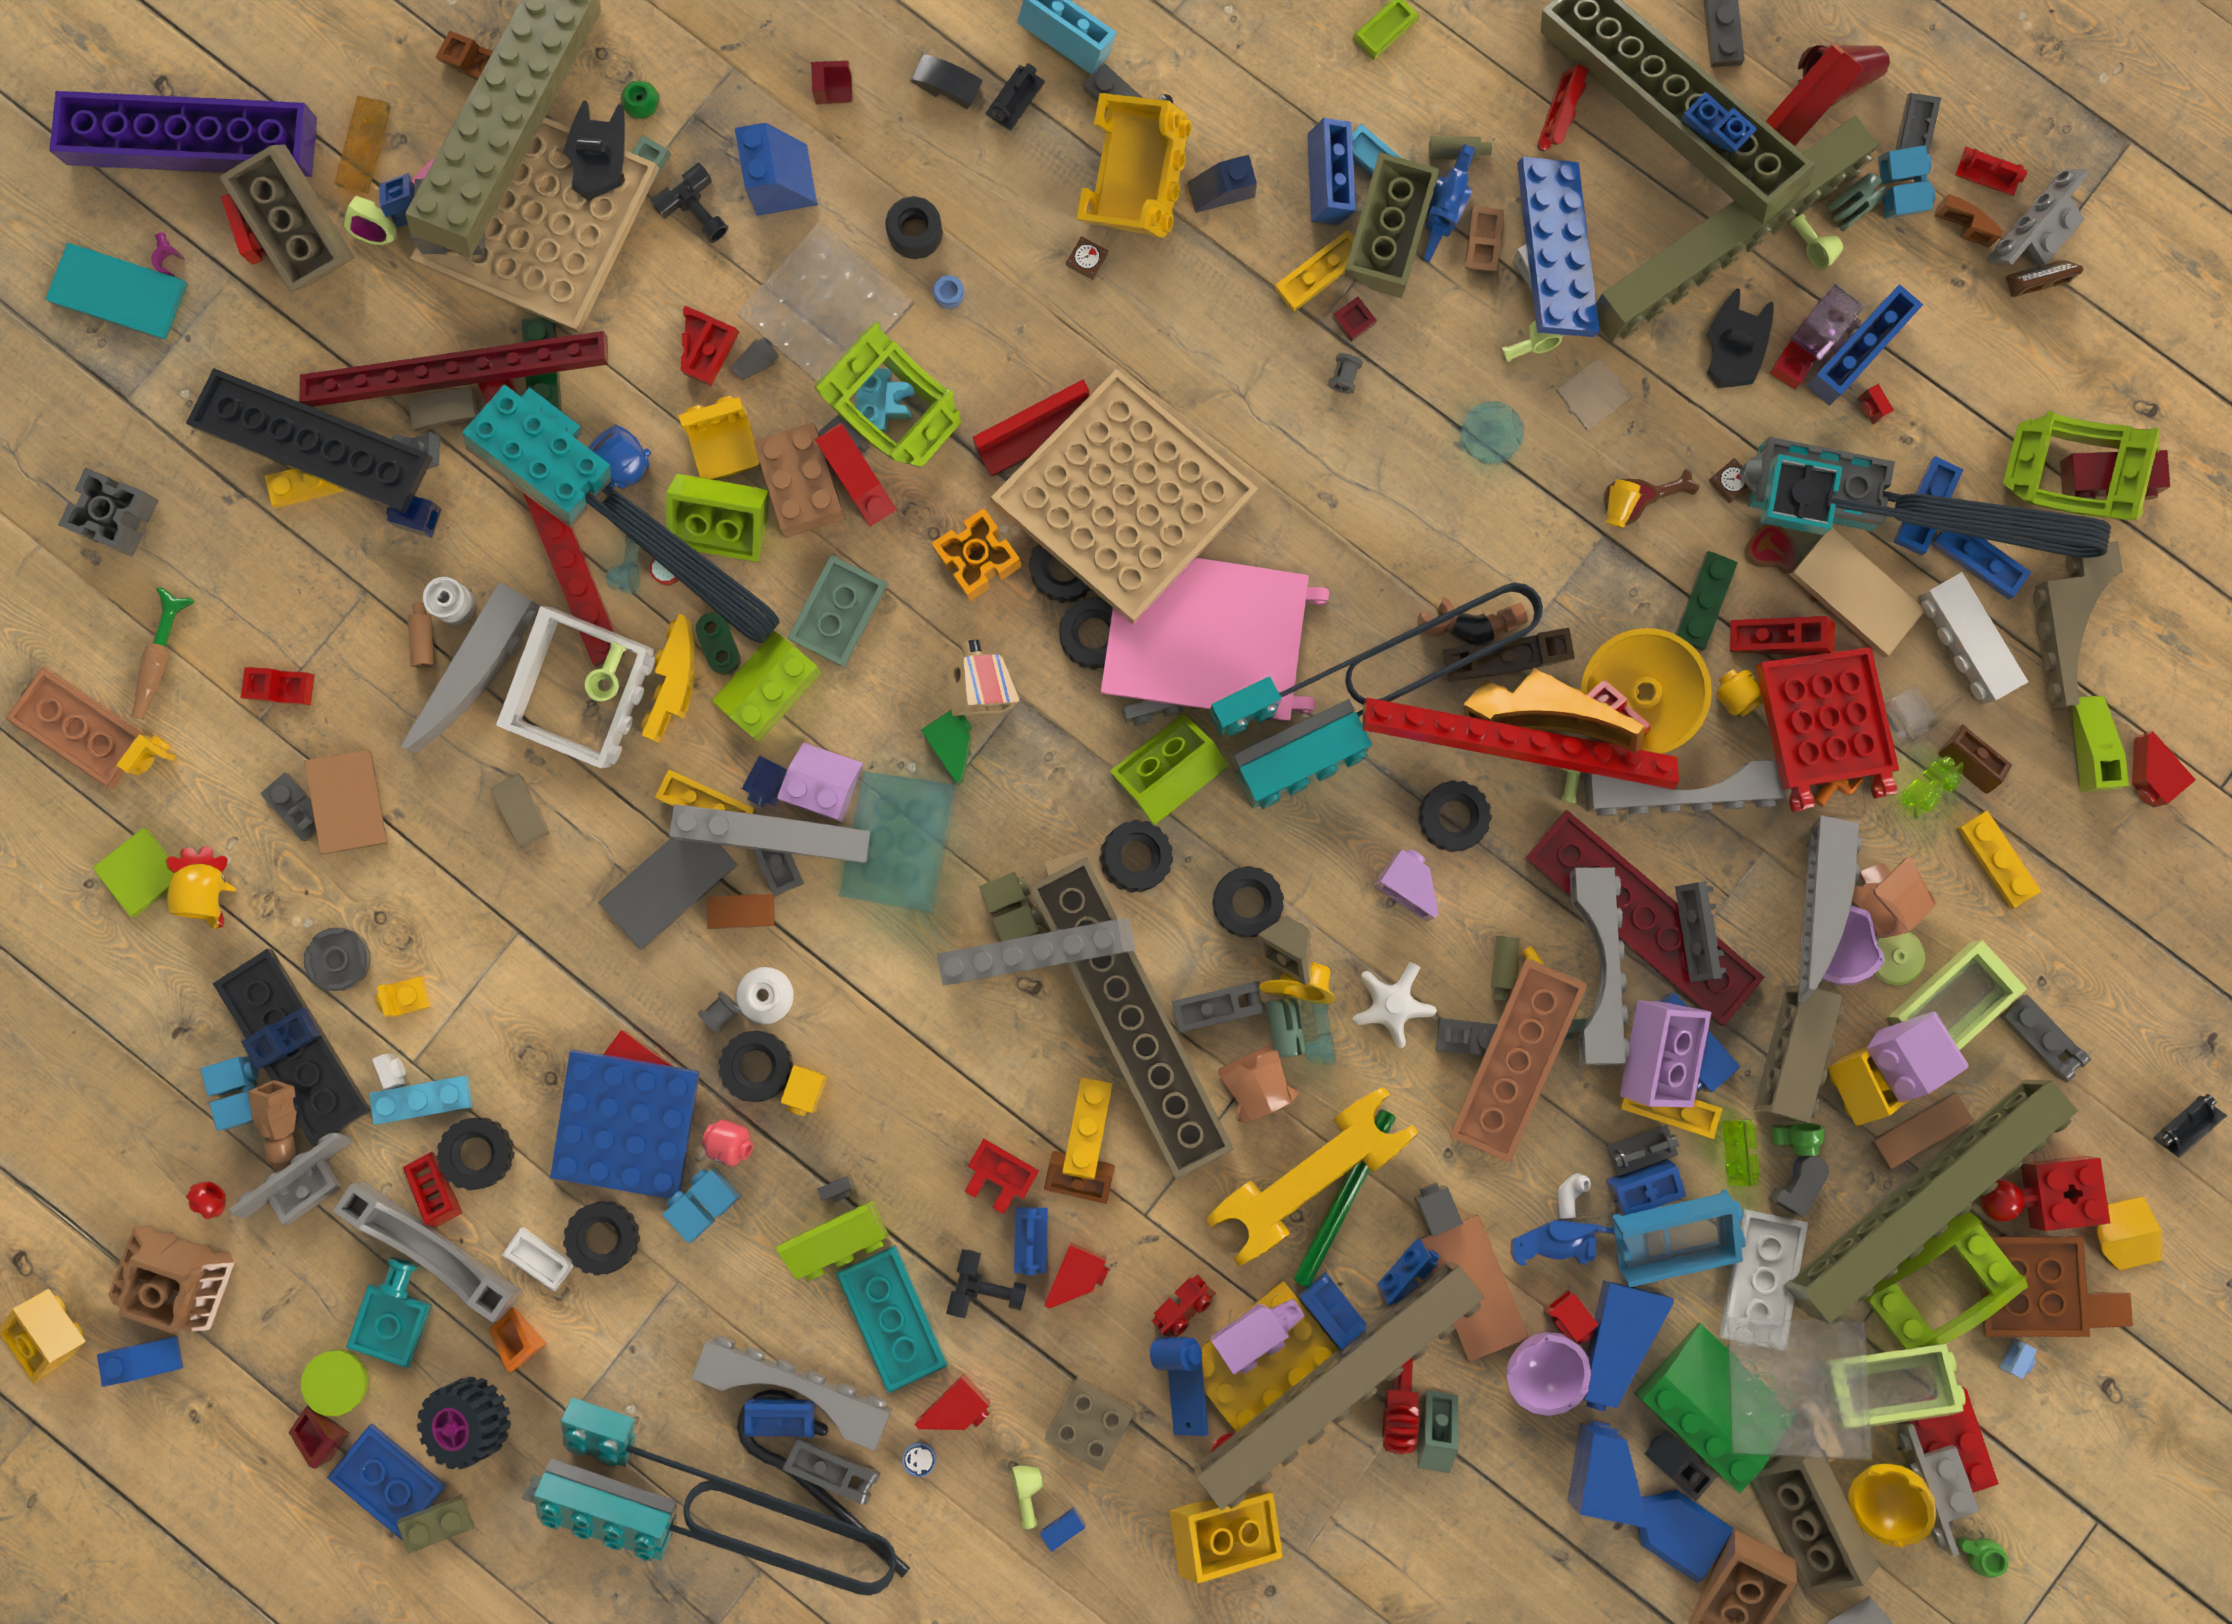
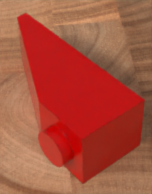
M842 423L814 439L863 519L870 527L897 510Z
M1828 616L1731 620L1730 651L1799 656L1835 652V622Z

